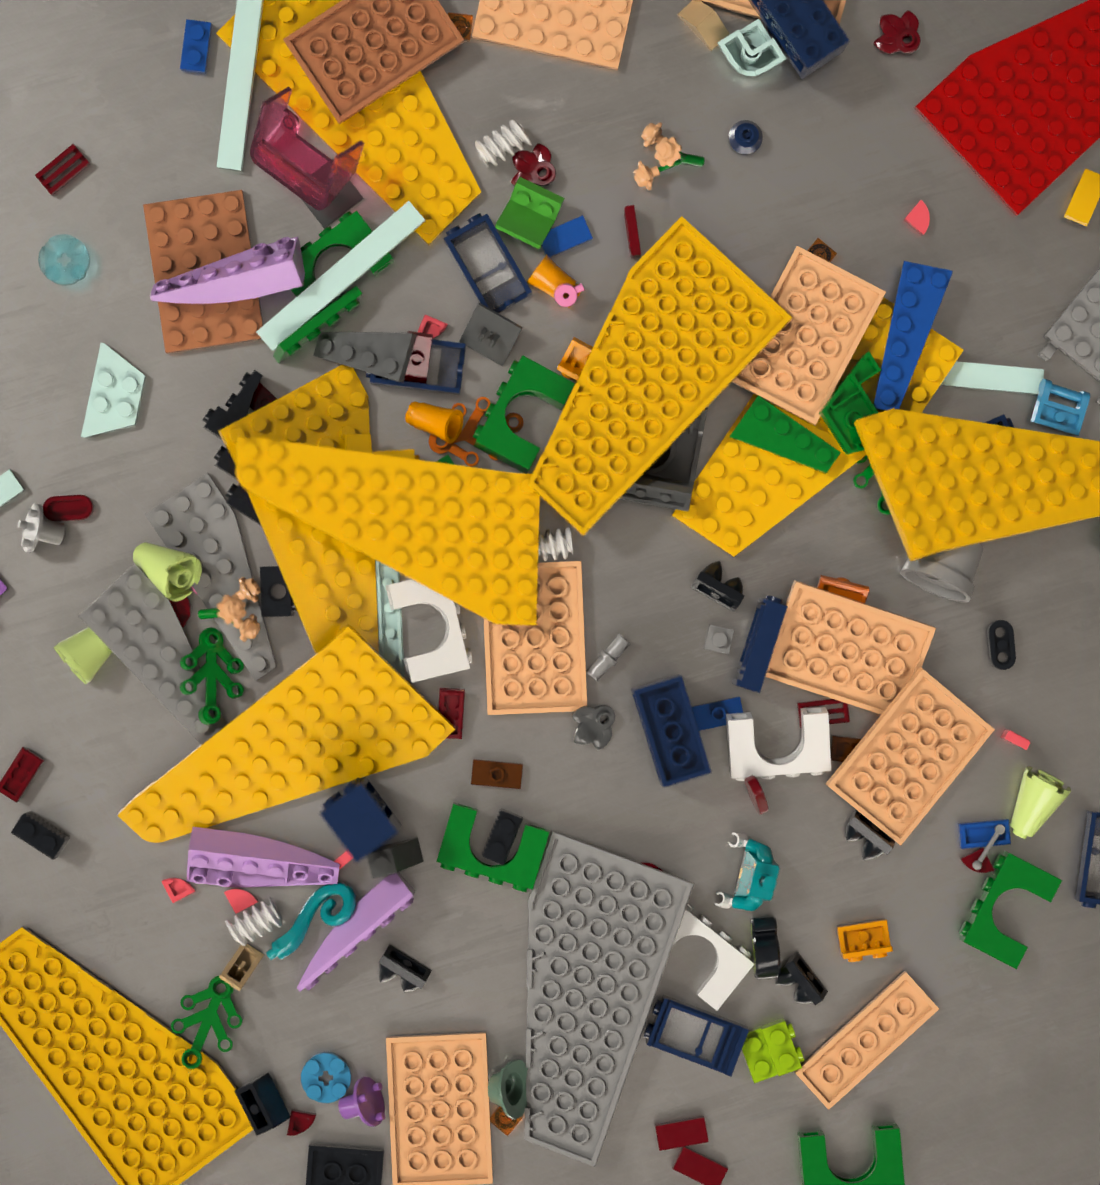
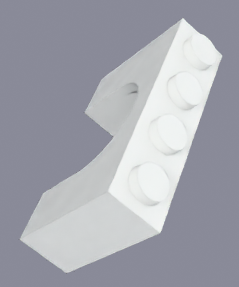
M412 579L385 586L391 610L415 604H427L441 613L446 625L445 637L439 647L431 652L403 659L409 683L470 669L469 663H472V656L469 648L465 649L463 639L466 638V631L463 624L459 625L457 615L460 614V607L458 604Z
M826 707L800 708L801 741L794 752L782 758L767 757L757 750L754 743V725L751 712L726 714L728 760L731 779L735 778L737 781H745L744 779L751 775L755 777L760 776L762 779L775 778V775L797 777L800 776V773L823 775L825 771H831L829 715Z
M687 903L673 945L685 936L698 935L708 939L715 946L717 952L715 968L696 993L718 1011L753 967L754 962L750 959L753 955L742 946L737 949L731 944L733 939L722 930L718 934L711 928L714 924L703 915L698 918L692 913L694 908Z

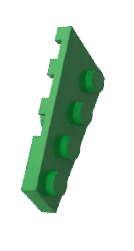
M357 286L352 288L280 342L273 355L275 360L280 364L288 356L298 352L308 340L311 342L321 334V330L327 325L331 327L339 321L340 315L347 310L349 313L360 304L358 300L363 294Z
M760 396L755 399L730 435L732 439L742 441L825 474L841 453Z

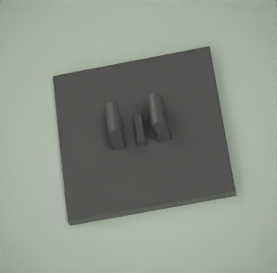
M334 159L330 160L294 188L295 192L324 229L364 199Z
M478 303L459 342L465 343L469 348L503 366L523 327Z

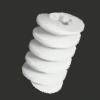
M510 120V129L505 125L501 126L502 134L493 130V139L487 135L483 137L485 144L478 140L475 141L476 150L488 169V162L495 166L498 165L497 157L506 161L505 152L514 156L515 146L521 151L524 150L523 141L530 146L532 145L520 123L517 124L514 120Z
M566 527L564 535H562L559 528H556L554 536L549 529H546L545 536L543 537L539 530L538 557L542 555L544 561H547L549 554H552L554 560L558 559L559 553H562L564 559H567L569 552L573 555L572 537L569 527Z
M269 897V906L264 901H261V910L252 906V915L245 910L243 911L244 919L241 920L235 915V924L225 920L233 939L241 946L247 945L246 937L252 942L255 941V933L260 937L264 936V928L268 932H272L273 923L277 927L282 926L280 912L271 897Z

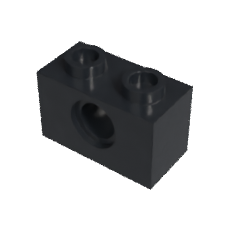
M260 567L261 617L293 616V611H297L279 567ZM277 584L283 585L286 589V594L281 599H277L273 595V588Z

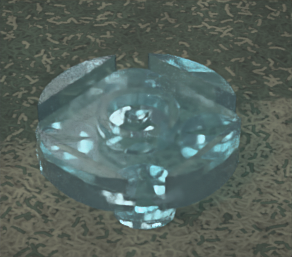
M61 234L53 236L45 243L44 247L42 246L38 262L41 271L47 279L58 285H72L86 276L90 265V256L87 248L81 241L71 235ZM63 253H66L67 257L71 258V262L67 263L66 267H63L62 263H58V258H62Z

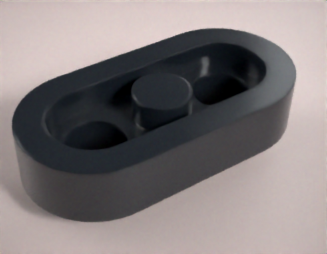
M996 620L989 625L987 630L989 658L995 668L1006 670L1011 668L1016 661L1014 630L1009 622ZM997 628L1003 629V636H996ZM1001 652L1006 655V659L1003 662L998 660V655Z

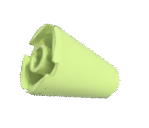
M148 542L140 544L133 552V562L166 598L172 601H180L193 592L190 590L194 583L198 584L202 573L201 562L192 554Z
M89 627L57 643L54 647V650L63 662L68 664L71 668L70 670L84 684L93 679L112 653Z
M1030 766L1024 770L1010 824L1014 829L1013 833L1023 839H1026L1027 836L1033 837L1071 792L1070 787L1066 790L1062 787L1064 782L1042 770H1038L1037 773L1031 772L1033 767Z

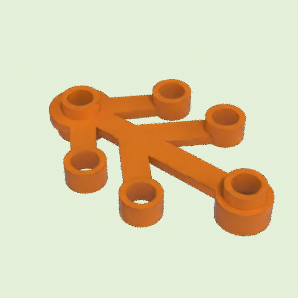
M486 397L477 399L475 410L453 443L446 442L443 446H439L436 443L438 437L431 434L429 437L430 448L438 454H444L449 451L464 460L467 466H476L479 462L477 453L473 451L467 452L455 443L466 441L474 446L476 439L473 438V435L477 429L476 426L484 412L488 409V407L486 409L479 408L478 403L481 400H486L489 407L491 404L490 400ZM462 403L454 404L452 409H455L457 406H461L464 409V417L467 412L466 407ZM518 413L506 415L505 419L510 430L513 433L519 432L524 424L522 416ZM511 418L518 420L519 423L516 427L509 425ZM470 454L476 456V462L473 464L467 462V456ZM489 455V457H490L492 460H495V461L498 460V459L492 457L491 455Z

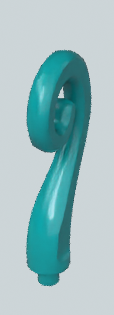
M338 882L337 884H326L316 890L304 904L291 929L272 942V949L266 952L270 960L276 957L284 959L296 951L305 938L314 914L323 902L320 916L325 924L339 926L345 923L353 914L356 906V895L352 888ZM339 895L343 899L342 909L336 915H332V910L336 907L337 903L335 900L328 898Z

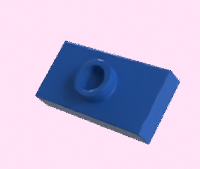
M740 697L692 706L699 731L725 726L726 714L743 713Z

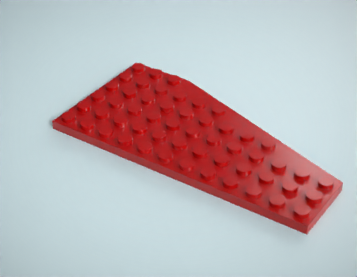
M1100 0L1085 1L969 55L915 106L919 114L1016 216L1100 138Z

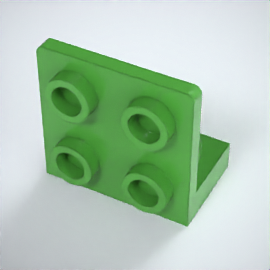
M519 177L511 198L496 222L495 228L540 249L558 217L565 198Z

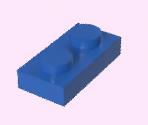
M186 19L180 64L181 71L206 74L212 29L211 22Z

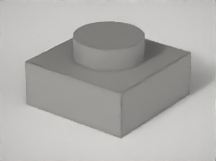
M709 625L704 649L729 654L734 630Z

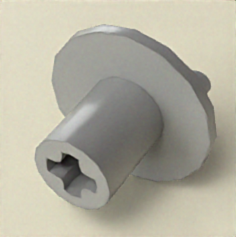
M33 504L26 520H19L18 528H23L21 546L25 552L31 553L38 541L60 545L63 540L64 523L43 519V508L40 504Z

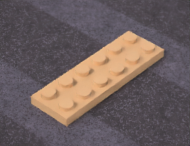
M904 971L801 1065V1069L794 1072L829 1110L934 1015L939 1008Z

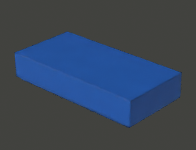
M583 215L549 231L542 244L545 255L553 257L593 239Z
M1009 819L958 823L960 848L986 847L995 833V826L998 824L1005 827V832L998 836L993 846L1011 844Z

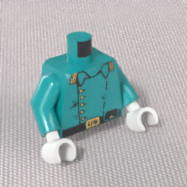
M732 833V835L737 837V843L729 842V845L734 848L746 847L734 898L730 894L717 892V895L723 896V900L720 904H714L725 909L732 906L735 909L754 911L763 904V901H771L776 887L779 865L774 861L772 850L769 846L753 839L748 840L745 833Z

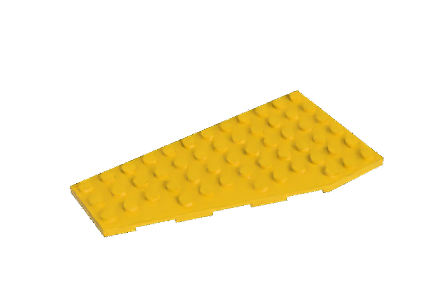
M264 0L255 73L394 212L410 201L425 219V222L415 232L430 245L481 194V190L421 71L339 125L283 39L342 0ZM235 14L216 32L217 36L229 48L232 45Z
M681 216L629 270L627 278L607 316L528 485L584 536L790 322L792 317Z
M883 297L832 395L865 353L870 352L881 369L894 309V303ZM931 328L899 409L922 413L964 350ZM880 372L861 384L873 404ZM753 394L694 481L689 511L676 509L672 516L732 557H735L867 455L866 451L846 455L821 416L817 424L813 425L769 402L771 405L841 452L826 474L730 438L736 426L758 397Z
M24 926L0 943V1025L118 1185H179L253 1130L234 1092L237 1089L217 1061L201 1051V1065L196 1069L186 1068L182 1063V1055L187 1049H191L192 1044L174 1033L170 1028ZM191 1054L188 1057V1062L190 1064L196 1063L197 1056Z

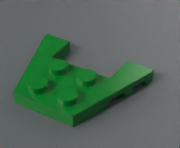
M870 352L865 353L819 412L846 455L865 450L854 422L878 413L861 386L863 382L881 371Z

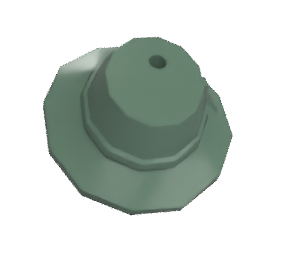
M521 1059L509 1061L500 1072L491 1076L488 1084L490 1101L502 1107L504 1113L512 1120L522 1117L527 1107L526 1076L528 1068H526V1063Z

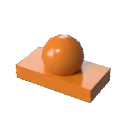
M824 575L820 576L817 588L862 603H866L870 590L868 586L852 583L844 577L832 578Z

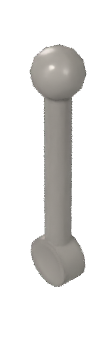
M998 824L995 826V833L979 859L972 864L975 870L982 868V862L996 839L1005 832L1003 825Z

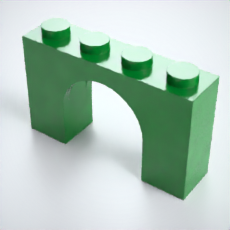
M357 210L353 214L351 211L345 213L339 218L340 223L333 229L331 226L327 227L319 234L320 239L313 244L309 241L301 247L305 277L303 286L291 289L296 297L316 281L315 265L322 253L333 247H346L352 250L373 232ZM388 253L369 270L376 276L393 263L394 259Z
M522 355L519 362L514 360L508 371L511 374L508 383L503 381L496 393V395L500 396L496 405L493 403L489 405L484 415L488 419L484 426L479 424L473 438L476 439L474 447L527 474L540 448L517 436L510 430L505 419L506 407L518 397L534 396L562 410L575 383Z
M454 802L436 861L441 863L440 867L450 871H455V868L465 870V875L479 878V875L489 877V882L503 885V882L513 884V889L527 892V889L533 890L550 831L525 823L516 854L509 861L505 862L504 865L486 864L474 855L470 846V834L478 809Z
M1004 851L1003 855L999 854L993 865L996 869L992 877L988 876L982 886L984 892L980 899L977 898L974 901L970 910L973 914L969 921H964L959 934L961 935L960 940L1017 969L1028 947L997 929L992 917L995 901L1005 891L1020 888L1052 902L1062 880Z
M897 1124L872 1126L873 1162L864 1174L855 1178L840 1177L830 1170L827 1163L826 1142L823 1131L797 1133L802 1185H905L900 1128Z

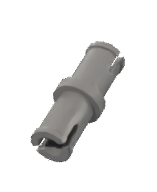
M618 634L605 651L602 649L599 653L601 656L586 672L598 682L612 665L615 666L618 663L616 660L631 644Z

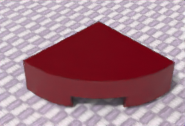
M983 847L960 858L965 866L975 872L987 873L994 871L987 855L982 862L980 870L973 868L972 864L981 856L984 851Z
M292 1109L287 1135L294 1136L306 1131L313 1124L316 1113Z

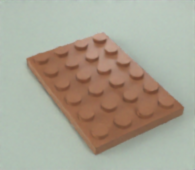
M342 0L283 39L339 125L465 42L438 0Z
M243 190L143 204L155 284L160 280L173 278L252 248ZM259 297L209 304L158 301L165 352L167 354L262 339L256 333L263 326Z

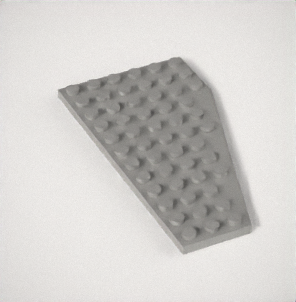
M556 831L552 832L528 901V1006L526 1029V1068L528 1070L526 1076L527 1107L525 1108L524 1140L595 1167L694 883Z

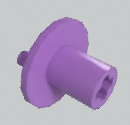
M370 1077L358 1079L354 1086L353 1094L342 1097L339 1100L338 1106L344 1119H351L359 1116L367 1126L375 1127L385 1119L384 1098L381 1093L382 1084L380 1082L376 1083Z

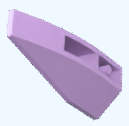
M298 236L293 238L283 237L270 244L260 243L251 249L173 278L160 280L153 285L150 298L152 301L169 303H224L253 299L303 286L305 270Z
M193 827L188 849L186 882L234 888L337 884L340 864L316 853L274 839L240 832Z
M399 872L387 875L356 902L355 910L351 917L342 925L335 926L308 965L297 987L299 991H302L304 988L309 991L319 982L318 976L323 972L326 974L330 973L338 966L336 961L343 955L345 958L351 955L357 949L355 945L362 939L367 941L376 933L374 929L379 925L382 928L388 925L394 919V912L396 910L404 911L413 903L415 890Z

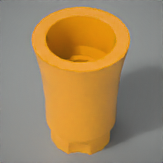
M547 254L526 281L554 298L555 289L561 284L568 283L574 287L579 285L576 283V280L556 265ZM568 293L563 294L564 298H567L569 296Z
M414 401L408 407L405 420L406 423L414 426L415 429L432 434L447 443H453L462 430L463 413L459 409L443 408Z

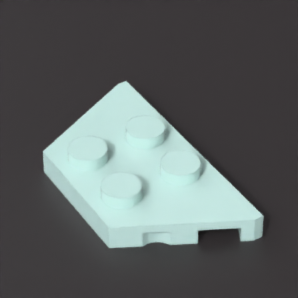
M105 343L100 344L81 434L83 438L115 431L120 428H127L137 423L146 376Z

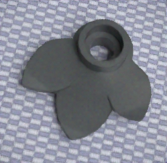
M600 705L595 708L583 706L572 714L573 719L579 723L573 739L576 744L585 745L593 742L597 750L604 748L608 744L612 736L611 726L615 721V713L609 706ZM603 715H607V718L601 722L600 718Z

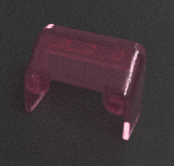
M287 87L262 103L250 148V156L258 167L316 210H323L333 202L355 174L364 142L360 140L336 155L334 161L298 135L300 129L299 119L293 112L287 109L292 89Z

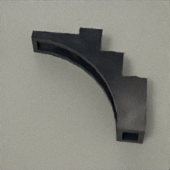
M256 370L251 374L246 372L239 382V385L242 386L237 395L232 393L225 403V406L228 407L227 411L219 406L215 410L210 408L202 420L206 423L203 428L222 440L218 433L219 430L248 415L253 394L263 375ZM221 446L214 456V459L217 460L214 466L237 480L236 464L227 447ZM233 483L225 494L228 497L226 504L261 526L246 489L240 483L238 485Z

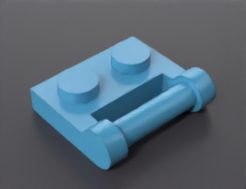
M1042 379L1030 422L1079 436L1089 404L1090 393L1085 391L1077 392L1052 384L1050 380ZM1053 394L1075 401L1077 403L1076 409L1049 401V395Z

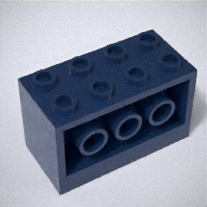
M749 0L801 79H804L841 54L850 41L823 0Z
M677 674L632 688V695L661 786L663 788L712 773L682 675Z
M357 777L342 790L344 794L341 795L338 791L323 803L322 807L324 809L320 813L356 863L397 834L402 826L367 777L363 780Z

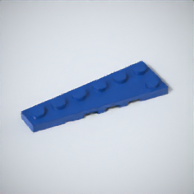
M907 261L903 262L873 404L877 410L886 411L892 408H900L953 271Z

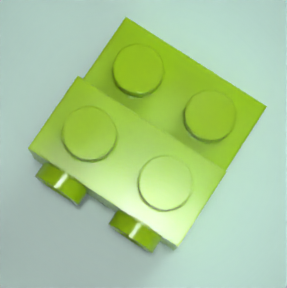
M784 1018L748 1031L742 1052L754 1083L776 1075L782 1076L802 1068L800 1062L804 1061L803 1054L799 1046L794 1047L792 1038L796 1037L791 1023L786 1024Z

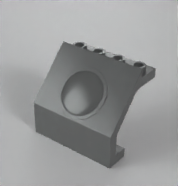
M708 407L620 499L689 511Z

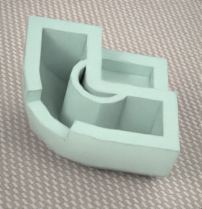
M759 19L741 30L738 29L717 43L730 65L738 73L745 76H758L786 60L775 39H771Z

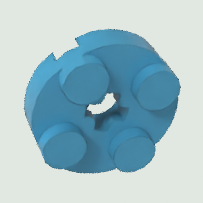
M333 1052L315 1054L306 1062L301 1073V1084L307 1096L320 1103H332L342 1098L351 1083L349 1065L343 1058ZM323 1071H328L329 1075H333V1079L329 1080V1084H324V1081L319 1079V1076L323 1075Z

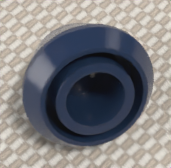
M743 120L733 125L729 132V143L736 152L751 154L761 146L763 135L756 123Z

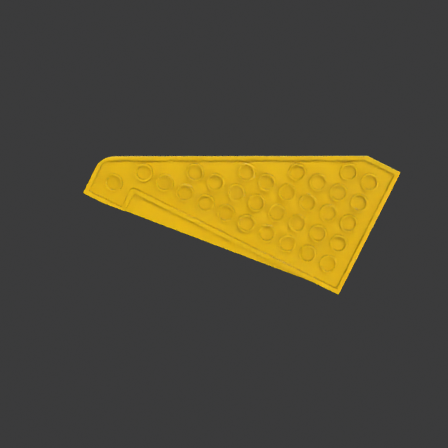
M340 365L219 430L218 433L235 464L236 438H263L345 450L344 438L346 434H370L368 394L354 368ZM247 491L315 654L322 650L348 624L379 653L375 559Z
M893 408L854 422L910 562L946 550L1100 516V441Z
M236 438V477L240 485L247 491L493 624L536 625L540 495L528 485L532 474L496 471L263 438Z
M348 624L322 650L162 777L137 794L118 812V817L142 839L153 843L164 842L192 833L193 827L207 828L353 781L357 777L362 778L427 757L455 730V726Z

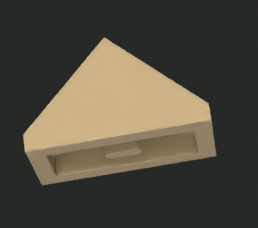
M692 0L677 14L710 51L718 46L717 43L730 34L715 10L702 1Z
M249 944L244 947L240 945L219 978L240 991L264 954Z

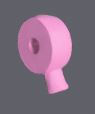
M564 283L555 289L554 299L558 305L570 307L576 302L578 293L585 291L582 283L575 287ZM568 293L569 296L567 298H564L563 294Z

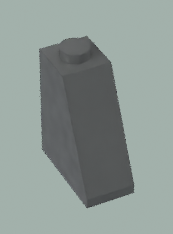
M418 837L379 846L367 855L372 879L398 873L424 862Z

